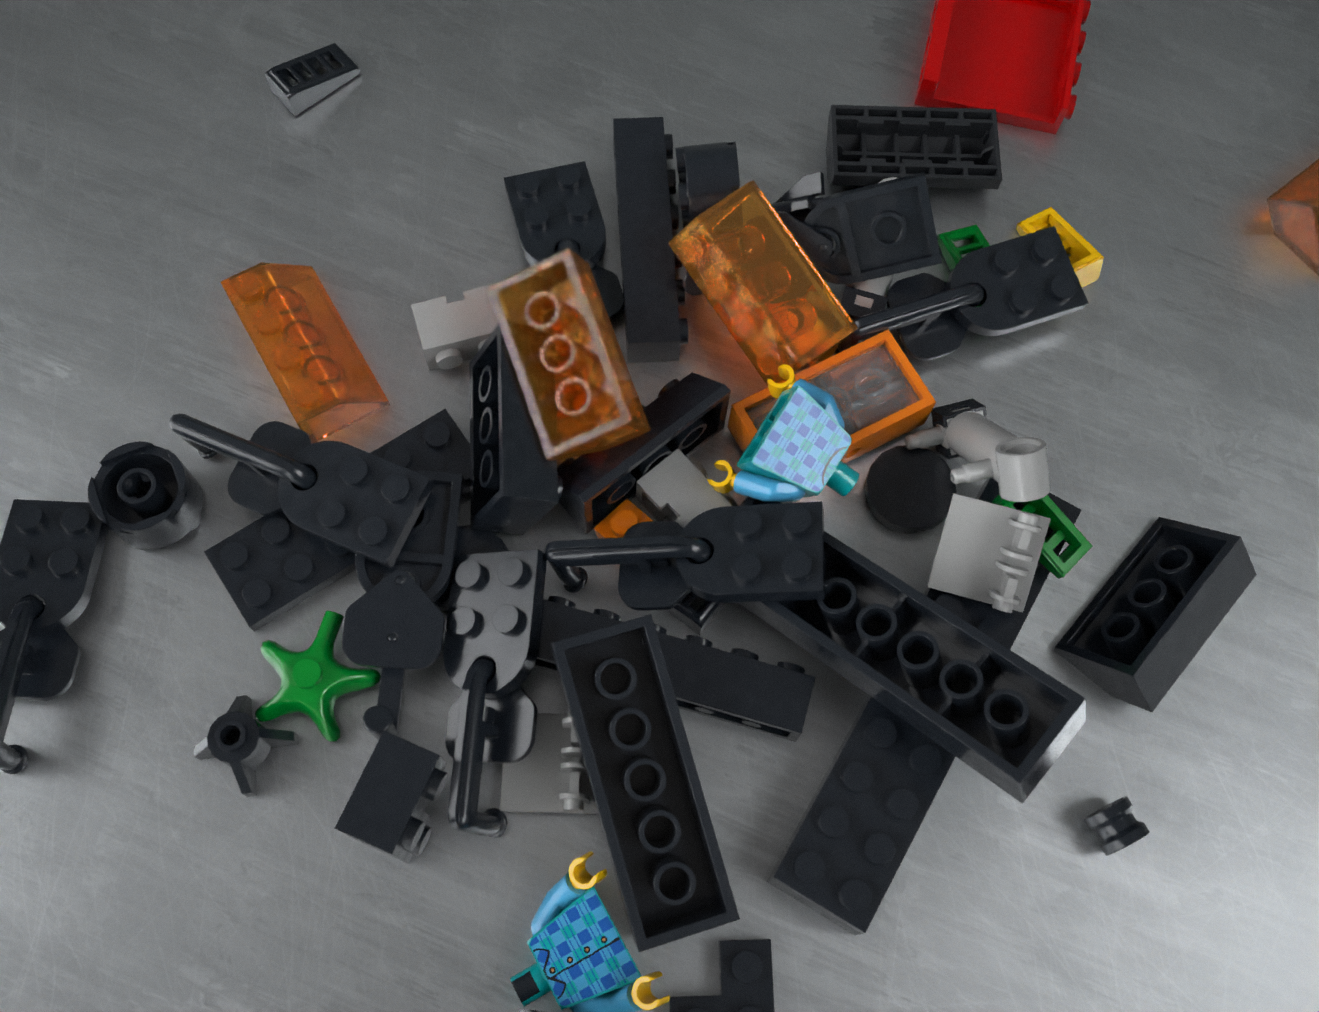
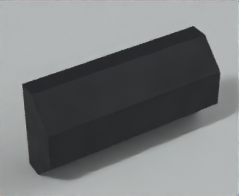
M831 105L826 144L827 179L831 185L869 186L877 184L886 178H901L924 172L927 188L998 189L1002 182L996 109Z

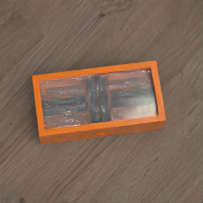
M889 329L795 374L796 381L804 379L834 397L845 423L844 430L852 439L849 448L841 459L845 464L924 425L936 404L930 391ZM782 380L777 383L782 384L785 383L787 380ZM768 387L731 405L727 427L743 453L777 401L770 394Z

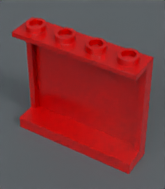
M935 0L914 105L931 108L996 109L998 123L1056 135L1063 119L1070 120L1075 109L1077 95L1071 94L1072 87L1076 86L1081 72L1082 63L1076 62V57L1081 54L1085 43L1086 31L1081 30V25H1084L1087 20L1091 0Z

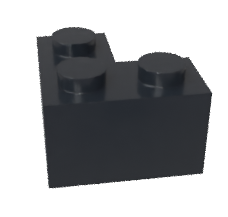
M383 731L335 829L361 843L409 864L413 854L421 855L431 836L432 827L427 826L431 817L424 810L429 800L433 802L438 800L446 785L448 773L443 770L447 763L440 755L387 731Z

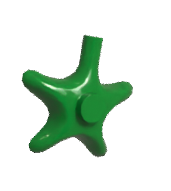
M326 611L315 640L305 651H291L271 640L262 642L260 647L261 653L277 671L281 678V686L271 699L258 707L255 711V719L259 722H268L285 714L303 713L315 723L322 736L329 742H335L341 737L340 728L334 714L335 701L347 693L373 687L379 683L381 678L380 673L375 669L348 667L340 664L335 659L334 643L344 619L343 615L333 611Z

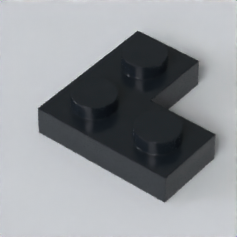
M771 939L718 941L720 995L673 996L669 1000V1012H775Z

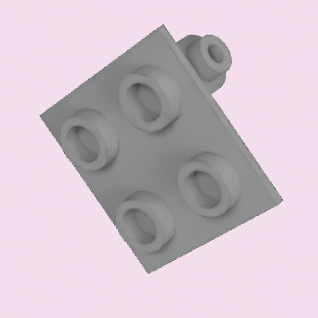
M953 493L927 587L992 604V608L1003 612L1012 613V610L1023 613L1051 518Z
M569 710L568 714L538 713L535 742L531 752L517 763H502L500 811L598 814Z

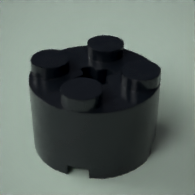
M720 142L676 148L683 233L743 228L736 142Z
M143 441L124 444L106 454L100 461L102 467L95 479L91 476L88 485V500L94 514L123 541L136 549H157L169 546L182 539L189 532L197 529L202 519L201 488L189 470L168 449Z

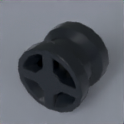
M1127 796L1104 806L1084 818L1088 828L1097 831L1101 837L1100 847L1106 856L1135 843L1150 833L1145 823L1137 821L1132 814L1133 805Z

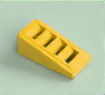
M1052 207L1016 224V230L1020 236L1055 226L1066 253L1071 255L1069 260L1081 287L1083 288L1099 278L1104 257Z

